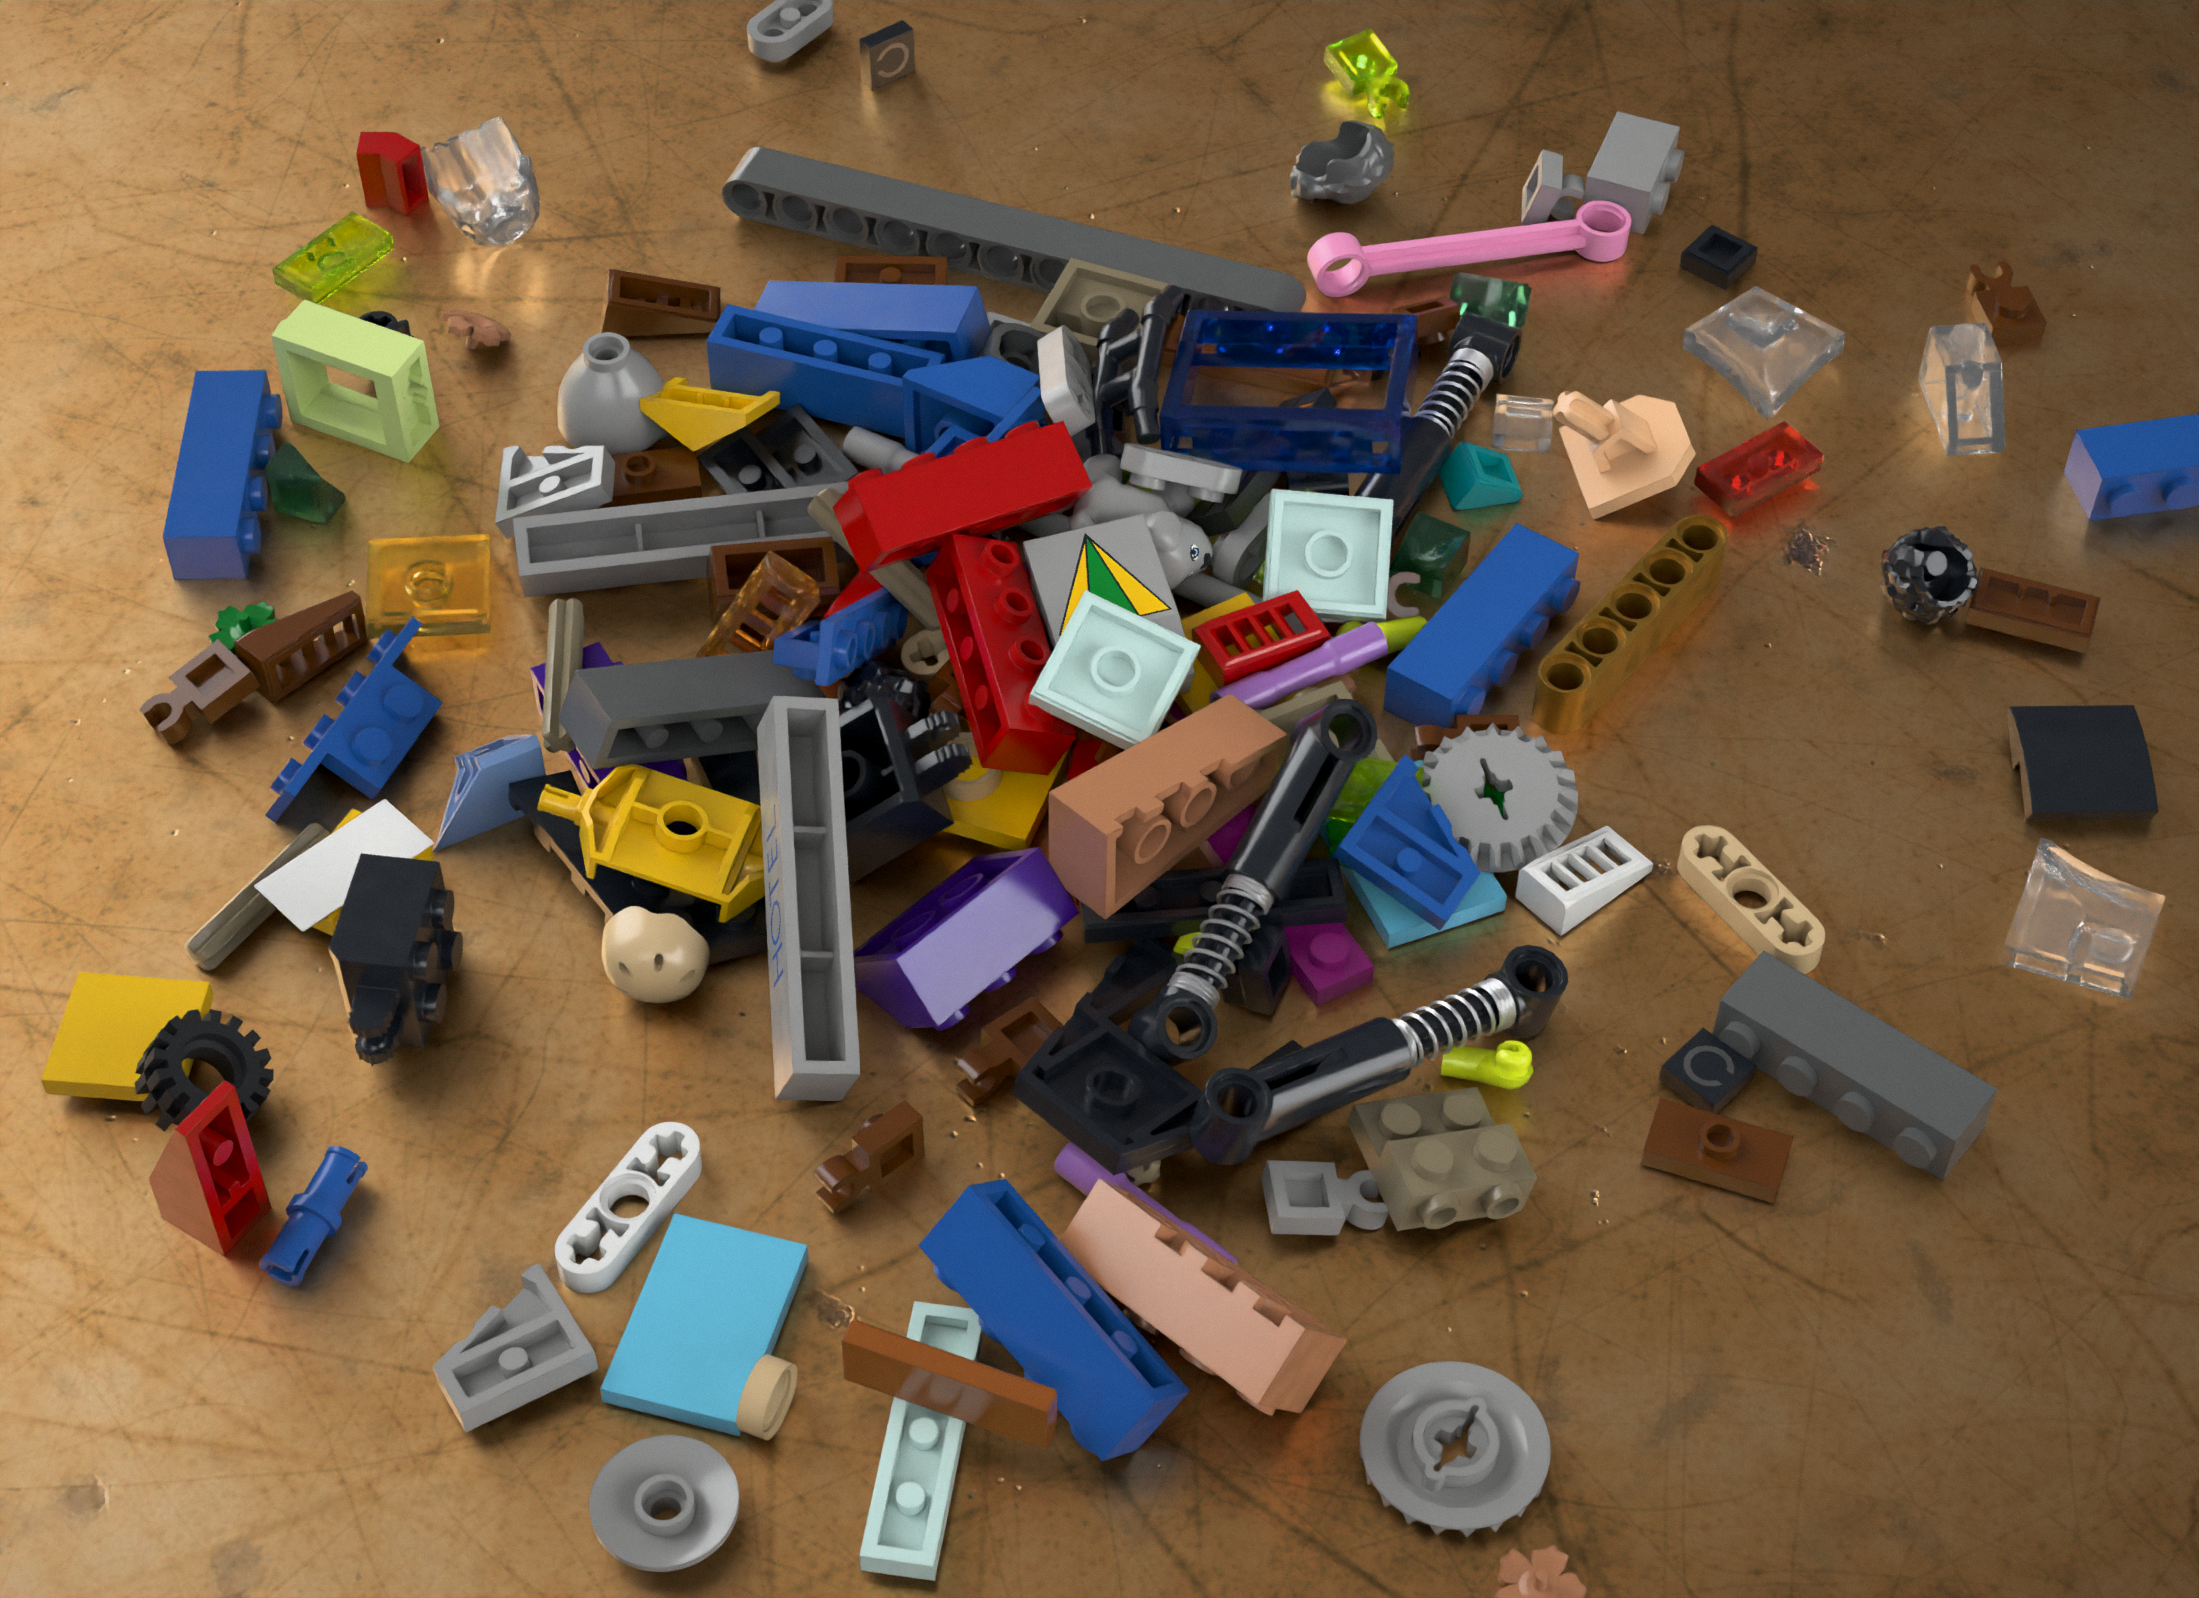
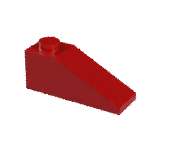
M225 1080L174 1129L149 1177L162 1219L224 1257L272 1209L236 1088Z

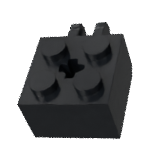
M884 696L868 698L839 716L849 885L954 824L943 785L957 778L960 773H965V770L970 769L969 766L973 765L967 745L956 744L955 742L950 745L948 744L949 741H954V738L959 737V733L962 732L956 712L952 713L943 710L933 715L930 714L929 718L920 720L892 699Z
M361 853L329 945L330 956L334 961L348 1016L347 1023L349 1030L355 1036L356 1044L354 1045L356 1053L359 1056V1060L363 1059L365 1062L370 1063L371 1066L383 1062L388 1063V1060L394 1058L393 1054L397 1052L396 1046L424 1049L432 1023L440 1024L444 1017L447 1001L445 981L448 971H457L463 951V937L461 932L454 931L453 928L454 894L452 890H445L441 866L438 861Z

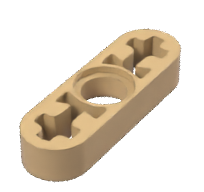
M1702 825L1689 830L1683 837L1677 863L1681 877L1758 955L1764 950L1803 974L1812 971L1819 963L1825 941V930L1821 922L1729 831L1713 825ZM1700 853L1704 858L1700 859L1697 857V854ZM1717 856L1720 858L1719 863L1713 857ZM1745 890L1754 891L1762 895L1768 904L1757 909L1747 908L1740 905L1733 895ZM1782 936L1789 942L1788 944L1781 941ZM1799 940H1801L1802 942H1804V943H1805L1804 947H1802V946H1801L1799 943H1797V942H1798Z

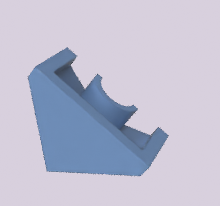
M536 734L509 735L453 757L457 772L433 852L526 816L522 810L515 811L508 801L509 783L546 775L541 745Z

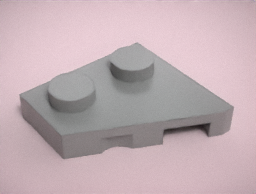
M540 1263L529 1267L521 1275L524 1288L503 1310L492 1305L474 1323L470 1335L464 1340L455 1343L432 1366L437 1383L465 1432L475 1429L599 1369L592 1346Z

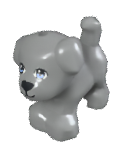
M1099 454L1088 458L1083 466L1093 487L1074 504L1073 515L1068 519L1071 530L1144 514L1170 590L1176 588L1187 578L1207 568L1213 556L1209 538L1200 526L1185 519L1194 510L1197 498L1187 495L1189 485L1166 481L1164 490L1153 489L1152 491H1145L1135 486L1122 484L1121 462L1117 456Z

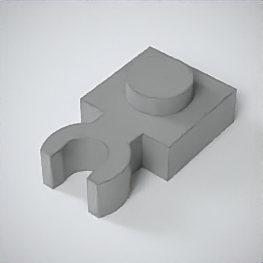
M1268 1160L1261 1175L1271 1234L1339 1235L1346 1219L1359 1228L1377 1229L1384 1225L1389 1214L1385 1203H1372L1363 1198L1377 1197L1379 1193L1371 1170L1358 1171L1349 1179H1338L1334 1162Z

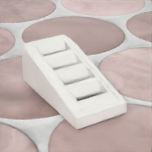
M1607 825L1533 860L1520 869L1515 898L1562 936L1652 872L1653 863ZM1607 850L1623 865L1618 866L1602 852ZM1593 860L1606 873L1600 874L1587 862ZM1573 872H1579L1588 881L1584 883ZM1562 881L1565 885H1567L1570 888V890H1564L1557 883Z

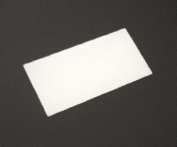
M383 799L255 884L254 887L295 926L304 932L343 906L361 853L412 859L433 845L434 842L392 804Z

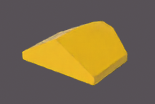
M675 377L666 382L660 391L640 398L639 404L641 412L694 452L747 426L779 405L780 392L768 391L760 397L689 386L687 378Z

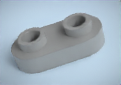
M775 0L749 20L747 24L749 50L755 56L769 62H779L792 56L832 25L834 21L833 0Z
M1125 443L1120 464L1121 469L1131 472L1129 482L1132 484L1164 490L1166 481L1189 485L1187 493L1189 496L1218 503L1223 502L1225 493L1237 494L1242 474L1241 468L1229 464L1132 443Z
M1270 493L1258 502L1238 529L1232 530L1229 534H1221L1212 547L1213 556L1209 563L1213 566L1212 575L1214 578L1244 589L1265 566Z

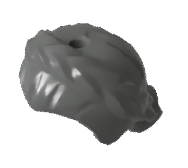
M1351 120L1343 121L1336 138L1329 141H1311L1302 146L1301 152L1296 156L1297 163L1293 165L1290 174L1292 197L1304 200H1313L1315 198L1328 199L1341 204H1353L1368 198L1377 185L1387 178L1394 166V144L1385 137L1380 128L1374 125Z

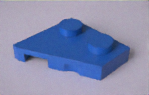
M1404 754L1332 856L1440 931L1481 873L1466 848L1454 839L1452 825L1439 803L1434 806L1430 803L1415 778V774L1418 771L1417 766L1411 758Z

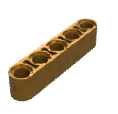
M1693 514L1680 519L1543 658L1538 668L1532 707V716L1536 724L1554 734H1569L1582 728L1716 588L1720 580L1728 541V531L1723 523L1716 518L1702 514Z

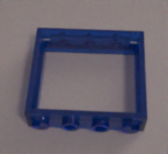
M1188 310L1159 415L1161 449L1229 464L1242 470L1401 474L1418 370V315ZM1204 344H1216L1217 353H1202ZM1390 348H1394L1393 357H1389ZM1200 366L1391 370L1384 409L1190 405ZM1182 437H1192L1193 449L1179 448ZM1372 441L1388 442L1391 454L1373 453Z

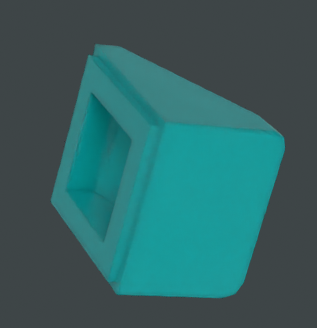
M1461 441L1439 471V476L1450 505L1456 510L1518 502L1523 497L1508 455L1475 444Z

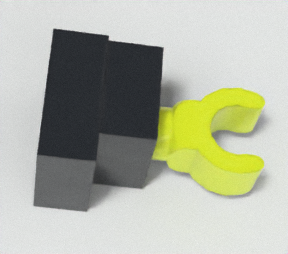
M1259 923L1260 927L1255 932H1249L1252 942L1250 944H1243L1241 947L1244 957L1235 959L1233 962L1236 972L1226 974L1225 976L1228 986L1220 989L1224 1003L1247 1007L1249 1011L1272 1015L1293 973L1284 927ZM1197 932L1180 936L1173 948L1174 952L1185 954L1187 950L1194 949L1192 939L1195 935L1202 933Z

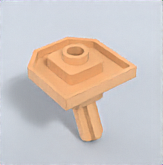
M1564 391L1557 397L1558 404L1553 409V414L1556 420L1565 425L1558 429L1593 520L1675 487L1696 454L1674 402L1639 394L1620 403L1611 399L1604 406H1601L1578 391L1572 393Z

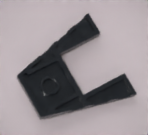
M756 750L691 758V762L703 787L761 806ZM571 770L509 783L508 801L515 811H523L534 825V835L549 853L556 852L572 872L571 881L584 897L592 896L605 912L606 924L616 913L630 906H639L656 914H675L684 919L707 941L710 949L709 964L768 950L765 896L726 923L718 921L721 910L720 904L600 864L597 865L594 879L588 878L579 837L580 827L574 825V821L544 811H538L537 809L541 793L546 784L581 796Z
M1159 938L1133 940V944L1124 955L1118 954L1107 967L1103 980L1093 992H1086L1075 1005L1072 1017L1062 1028L1058 1026L1017 1074L1012 1095L1112 1175H1117L1194 1148L1189 1138V1124L1203 1092L1119 1027L1131 1019L1140 1008L1153 1003L1162 987L1167 986L1172 975L1176 973V968L1179 965L1186 964L1181 954L1174 952L1173 948ZM1291 1040L1248 1070L1295 1052L1303 1047L1294 1040Z

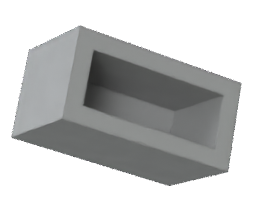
M1617 111L1587 175L1583 205L1598 200L1616 203L1630 214V231L1644 235L1652 215L1661 216L1664 211L1670 189V184L1667 181L1676 183L1684 160V151L1676 149L1680 127Z

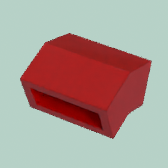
M396 132L360 133L356 156L366 207H389L406 216L429 199L420 145Z

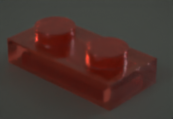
M1783 421L1697 467L1694 485L1727 514L1735 518L1818 473L1821 470L1824 454L1788 423Z

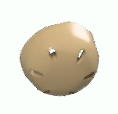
M630 906L616 913L605 925L601 959L607 977L623 994L638 1001L666 1003L684 998L697 989L709 964L710 949L707 941L679 916L669 913H651L645 908Z

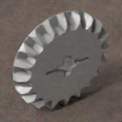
M1492 723L1487 730L1475 732L1467 726L1461 736L1454 739L1444 736L1439 748L1434 752H1426L1423 764L1415 774V778L1432 806L1438 803L1452 825L1454 839L1466 848L1478 870L1482 872L1518 870L1533 860L1556 850L1567 838L1576 819L1578 791L1574 770L1567 767L1561 750L1553 751L1547 746L1542 735L1535 739L1525 735L1519 725L1513 731L1499 730ZM1485 776L1487 781L1491 785H1495L1499 792H1505L1503 803V816L1505 820L1502 818L1498 806L1493 805L1490 798H1482L1484 797Z
M1442 1361L1410 1368L1396 1375L1375 1394L1363 1416L1360 1429L1359 1458L1363 1460L1367 1484H1374L1381 1495L1384 1507L1393 1505L1403 1513L1407 1524L1416 1520L1431 1526L1436 1535L1445 1529L1461 1530L1467 1538L1476 1529L1490 1527L1496 1532L1501 1524L1512 1516L1521 1518L1527 1505L1534 1498L1539 1497L1549 1470L1551 1443L1545 1420L1538 1407L1517 1384L1507 1377L1480 1365L1466 1362ZM1472 1424L1468 1430L1466 1455L1469 1458L1458 1455L1454 1458L1453 1462L1448 1461L1440 1470L1443 1448L1440 1443L1450 1446L1456 1438L1460 1439L1467 1427Z

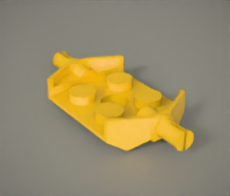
M637 764L616 767L594 789L586 788L583 797L552 787L550 784H546L541 793L538 811H544L574 821V825L580 827L579 837L588 878L594 879L597 865L600 864L720 904L721 910L718 921L726 923L765 896L760 805ZM675 821H682L694 826L698 832L692 835H678L671 832L666 825Z

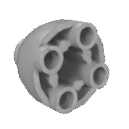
M611 332L596 334L584 343L583 353L571 364L560 385L557 399L558 429L566 442L575 448L581 446H605L610 455L639 452L648 449L658 440L667 438L670 433L640 411L639 399L660 391L665 383L652 363L642 354L632 349L625 337Z

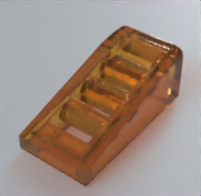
M769 551L752 572L696 654V658L729 655L730 653L723 649L728 641L746 653L774 650V640L802 625L820 603L818 583L774 552ZM771 587H776L792 599L789 601L776 591L772 590ZM759 602L780 615L776 622L755 609ZM745 623L765 636L762 643L740 630L741 624Z

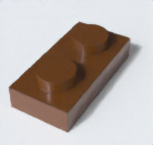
M836 255L834 282L947 285L948 281L947 257Z

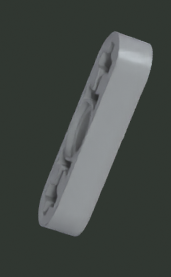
M1062 325L1037 341L1040 389L1043 404L1054 423L1064 421L1070 437L1095 423L1091 368L1088 358L1071 330L1067 326Z

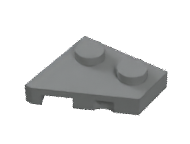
M520 446L504 448L495 524L506 539L515 536L513 518L591 510L611 502L613 499L615 461L605 446H581L575 449H568L565 446H546L542 452L543 456H526Z

